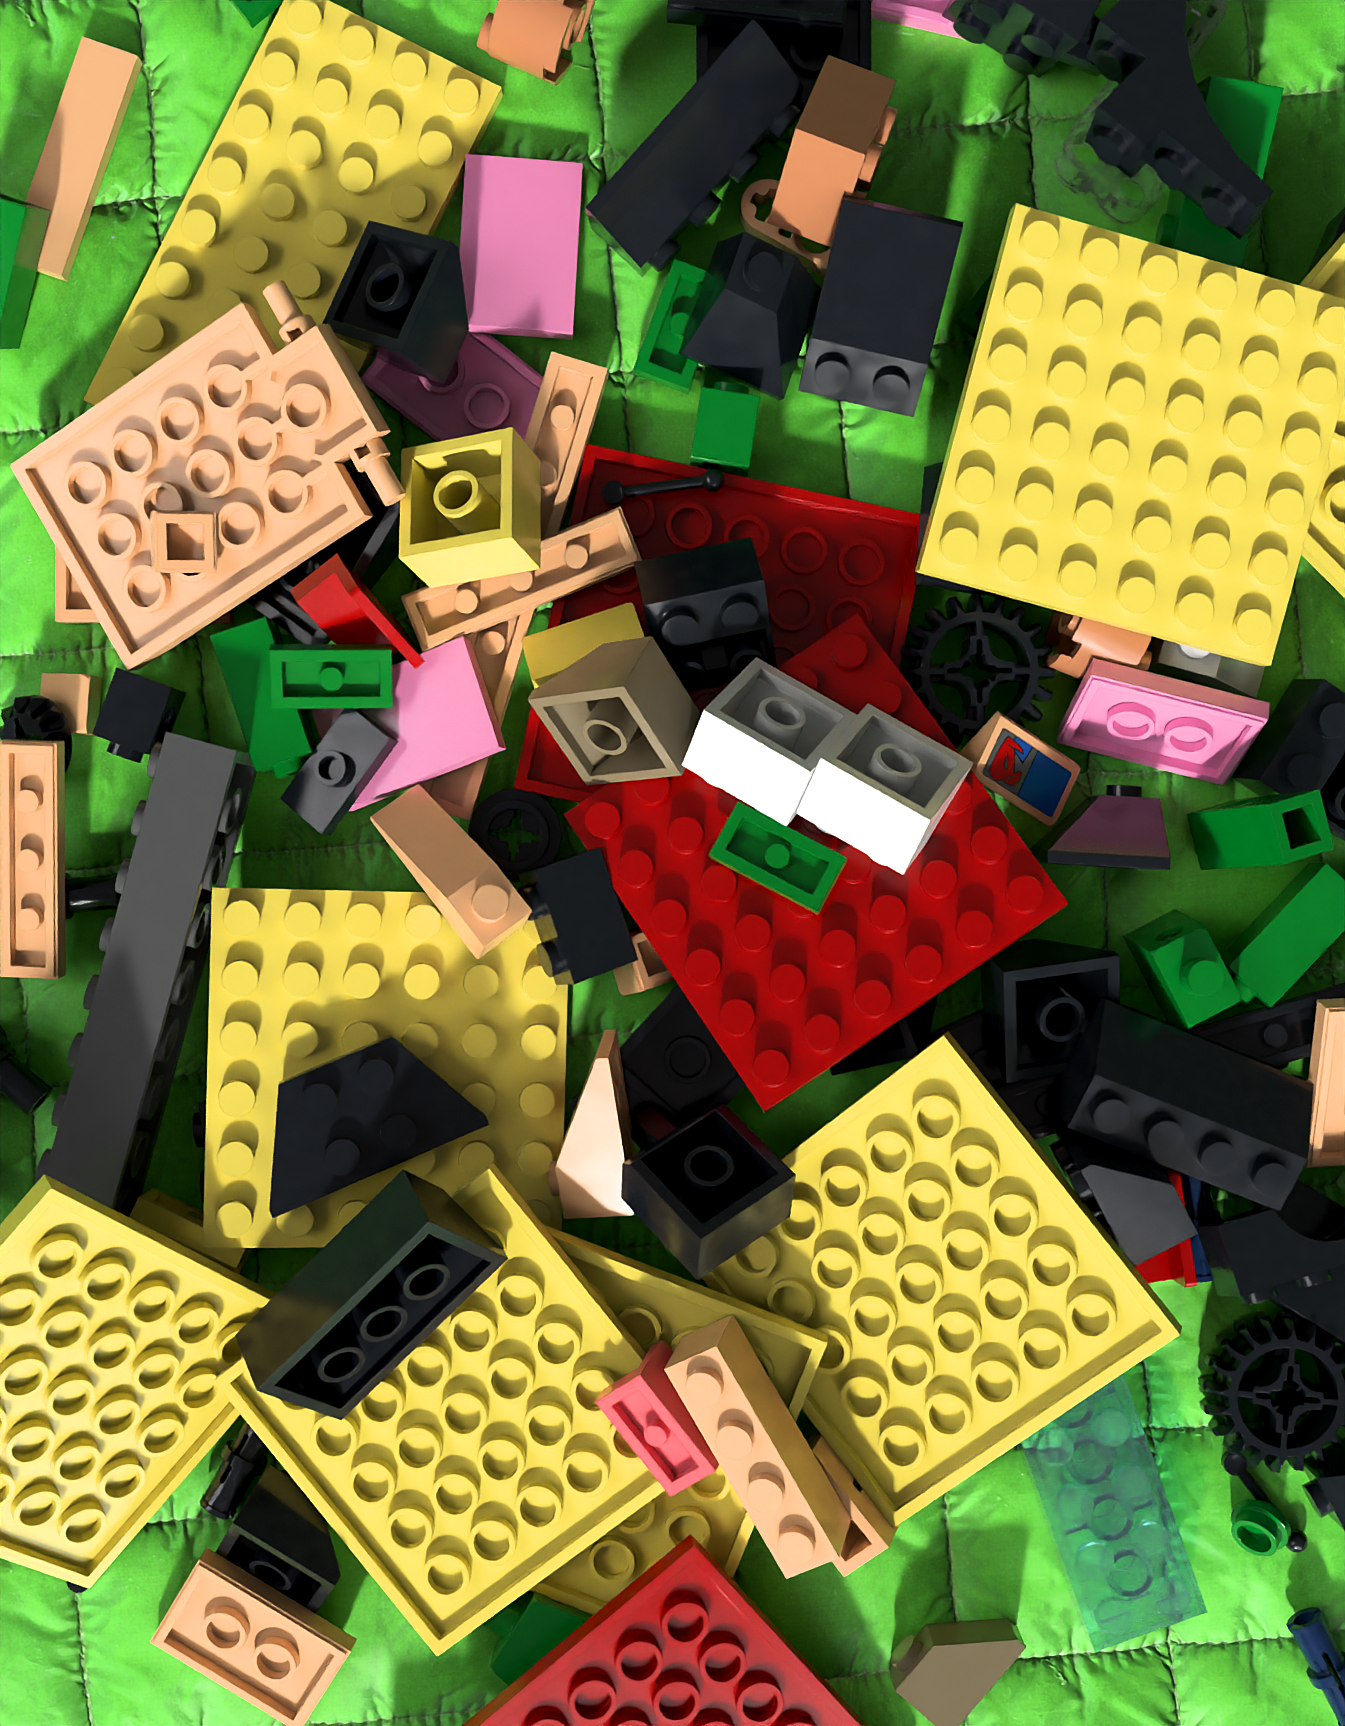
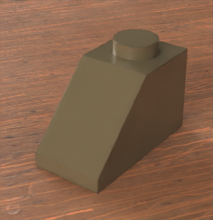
M1009 1618L926 1624L916 1637L912 1634L908 1635L899 1643L892 1654L889 1670L895 1691L935 1726H959L1026 1649V1645L1017 1625Z

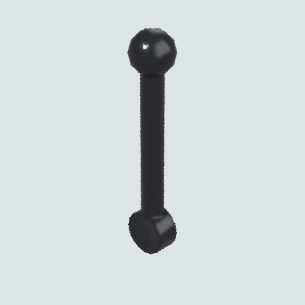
M710 469L703 476L623 486L618 481L611 480L604 484L602 496L607 504L616 506L621 504L626 497L697 488H705L709 492H717L723 488L725 478L721 471Z
M1226 1451L1221 1458L1223 1468L1229 1474L1237 1475L1256 1500L1269 1502L1276 1507L1246 1469L1247 1463L1243 1460L1242 1454L1240 1452L1231 1454L1229 1451ZM1289 1523L1291 1535L1286 1547L1292 1552H1302L1307 1547V1536L1303 1531L1294 1529Z

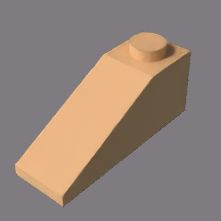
M419 783L370 817L372 823L477 960L525 925L532 912L530 907L497 864Z
M616 1029L605 1030L566 1131L557 1161H551L549 1165L550 1192L552 1196H560L564 1219L634 1215L631 1208L621 1199L622 1163L636 1155L635 1143L631 1138L632 1124Z

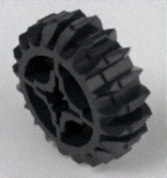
M973 593L969 596L967 612H964L957 597H951L945 602L948 619L938 609L931 607L925 612V617L932 631L919 624L912 625L908 633L921 645L920 647L902 645L900 649L902 658L913 661L914 667H903L898 670L906 681H914L915 688L912 689L943 730L945 727L950 730L948 738L956 749L961 744L964 734L968 735L969 742L988 722L985 721V707L989 705L990 691L994 685L1020 682L1014 701L1003 715L1023 728L1025 726L1020 720V716L1033 723L1040 721L1043 717L1040 709L1033 705L1031 700L1047 702L1053 696L1051 690L1037 685L1038 680H1046L1056 676L1055 669L1048 666H1039L1038 664L1039 658H1043L1053 652L1051 644H1042L1034 648L1030 639L1037 636L1042 631V627L1039 623H1034L1023 631L1018 626V623L1024 618L1026 613L1025 609L1021 606L1015 608L1007 618L1001 616L1005 606L1003 597L996 596L990 603L987 612H983V599L979 593ZM966 627V640L962 642V652L958 661L945 662L942 665H930L932 653L939 640L953 630ZM984 629L990 630L1003 638L1014 651L1019 664L1003 661L995 657L990 650L988 636L984 635ZM972 656L977 660L978 669L987 670L988 673H998L979 682L981 689L978 691L974 687L973 678L963 677V674H949L971 665L970 658ZM931 683L951 686L959 692L962 698L963 710H966V719L953 714L942 705L936 697Z
M1285 1310L1278 1311L1274 1323L1264 1311H1256L1253 1329L1241 1319L1234 1320V1330L1238 1336L1231 1341L1223 1334L1216 1335V1342L1224 1351L1220 1357L1214 1354H1205L1204 1362L1215 1372L1214 1374L1198 1377L1199 1386L1211 1393L1199 1401L1200 1408L1206 1414L1214 1415L1208 1422L1210 1431L1215 1436H1224L1222 1445L1231 1454H1237L1242 1451L1243 1460L1253 1467H1257L1264 1459L1265 1465L1272 1472L1280 1473L1287 1459L1289 1465L1294 1470L1304 1471L1305 1455L1308 1453L1317 1462L1326 1463L1323 1445L1329 1441L1337 1448L1344 1447L1342 1437L1336 1432L1341 1425L1345 1427V1347L1343 1345L1335 1346L1337 1338L1327 1333H1321L1317 1330V1325L1300 1319L1295 1322L1294 1315ZM1296 1348L1309 1352L1318 1368L1320 1385L1312 1384L1305 1377H1300V1364L1295 1361ZM1265 1354L1263 1362L1258 1368L1245 1372L1252 1362ZM1286 1382L1291 1388L1287 1387V1390H1282L1283 1383ZM1272 1391H1277L1275 1400L1268 1393L1271 1394ZM1238 1397H1246L1253 1404H1259V1416L1264 1420V1431L1255 1430L1245 1425L1240 1415ZM1311 1410L1303 1421L1295 1425L1296 1420L1302 1413Z

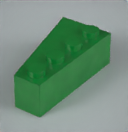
M1215 75L1209 76L1197 85L1212 119L1239 158L1263 180L1284 88ZM1168 186L1170 192L1166 214H1162L1155 244L1242 269L1252 227L1239 240L1226 228L1213 224L1205 216L1203 210L1181 191Z

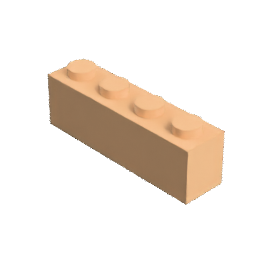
M734 1315L727 1316L683 1336L664 1370L785 1578H790L838 1559L850 1526L851 1517Z

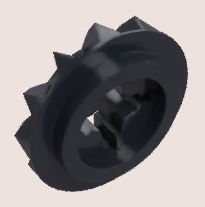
M43 696L15 697L13 706L1 710L4 725L0 727V739L28 740L31 734H33V736H41L43 741H64L66 773L72 756V736L67 719L61 709L53 701Z
M518 789L501 790L487 797L473 813L468 829V835L497 864L510 882H520L518 873L554 861L562 842L559 818L552 806L538 794ZM517 809L520 810L523 829L532 831L533 835H540V841L531 840L530 843H521L519 852L515 854V861H510L511 851H509L508 841L499 839V836H492L490 832L491 830L500 831L501 828H510L512 819L516 817Z

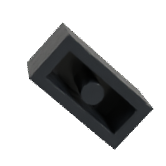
M600 847L580 851L518 873L522 886L518 888L517 892L532 910L528 920H534L541 943L537 945L539 962L545 974L550 978H554L556 985L577 984L638 960Z

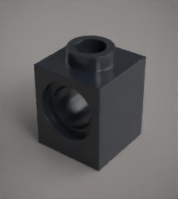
M116 667L92 734L110 741L107 752L141 763L143 755H150L156 742L163 743L166 731L172 733L186 692Z

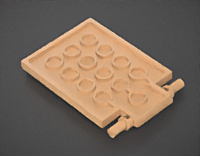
M284 281L275 282L263 291L266 300L282 326L279 334L286 345L283 349L278 351L254 307L241 302L10 465L127 671L140 670L373 517L343 464L349 459L353 461L358 472L367 473L385 506H390L406 496L405 490L387 461L390 457V452L382 440V437L391 432L331 326L329 324L316 325L311 315H303ZM153 510L216 511L217 573H152L150 512Z

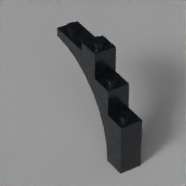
M1119 0L1100 19L1087 58L1096 65L1099 72L1105 78L1116 81L1120 85L1098 106L1085 142L1093 147L1096 155L1104 163L1116 166L1130 179L1147 163L1156 171L1163 183L1181 191L1203 210L1205 216L1213 224L1226 228L1240 240L1256 223L1273 190L1239 158L1210 115L1193 74L1185 35L1186 0Z

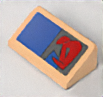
M999 711L991 717L959 752L961 756L974 762L971 770L982 785L1049 827H1052L1059 818L1081 770L1076 762Z

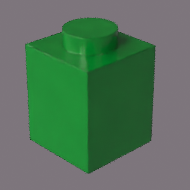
M716 382L714 389L701 387L690 466L709 470L717 469L723 473L747 477L760 396L749 394L747 386L733 382Z

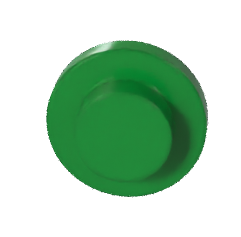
M1247 1499L1238 1502L1232 1511V1536L1246 1551L1254 1555L1266 1557L1273 1555L1276 1550L1282 1549L1287 1544L1291 1535L1290 1525L1280 1510L1273 1504L1263 1500Z

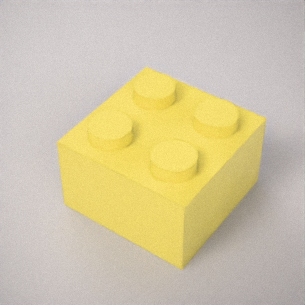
M513 427L401 449V485L406 492V496L400 500L399 559L430 588L541 569V461Z

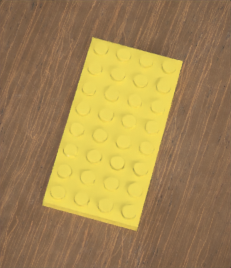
M283 0L83 400L89 405L95 406L241 302L254 307L275 346L280 351L286 346L279 334L282 326L263 294V291L269 285L278 281L286 283L303 315L309 314L316 325L322 324L369 220L433 237L465 173L466 154L475 153L503 97L502 87L329 0ZM338 339L361 378L373 355Z

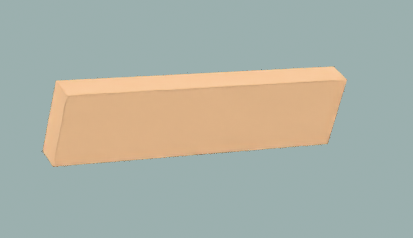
M83 36L25 201L50 210L37 272L66 282L73 267L143 64L138 55Z
M617 507L542 538L541 569L430 588L427 585L401 596L421 649L423 652H426L461 636L466 637L631 570L635 568L634 562L641 561L642 559L621 507Z
M4 739L0 740V976L60 979L66 975L64 741Z

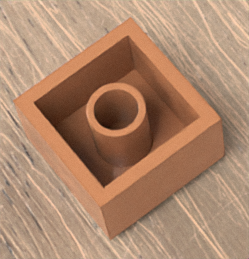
M828 55L795 128L767 222L768 224L832 247L844 194L866 199L867 193L859 191L858 188L869 192L882 158L880 156L883 150L882 145H886L898 113V109L888 106L896 80Z

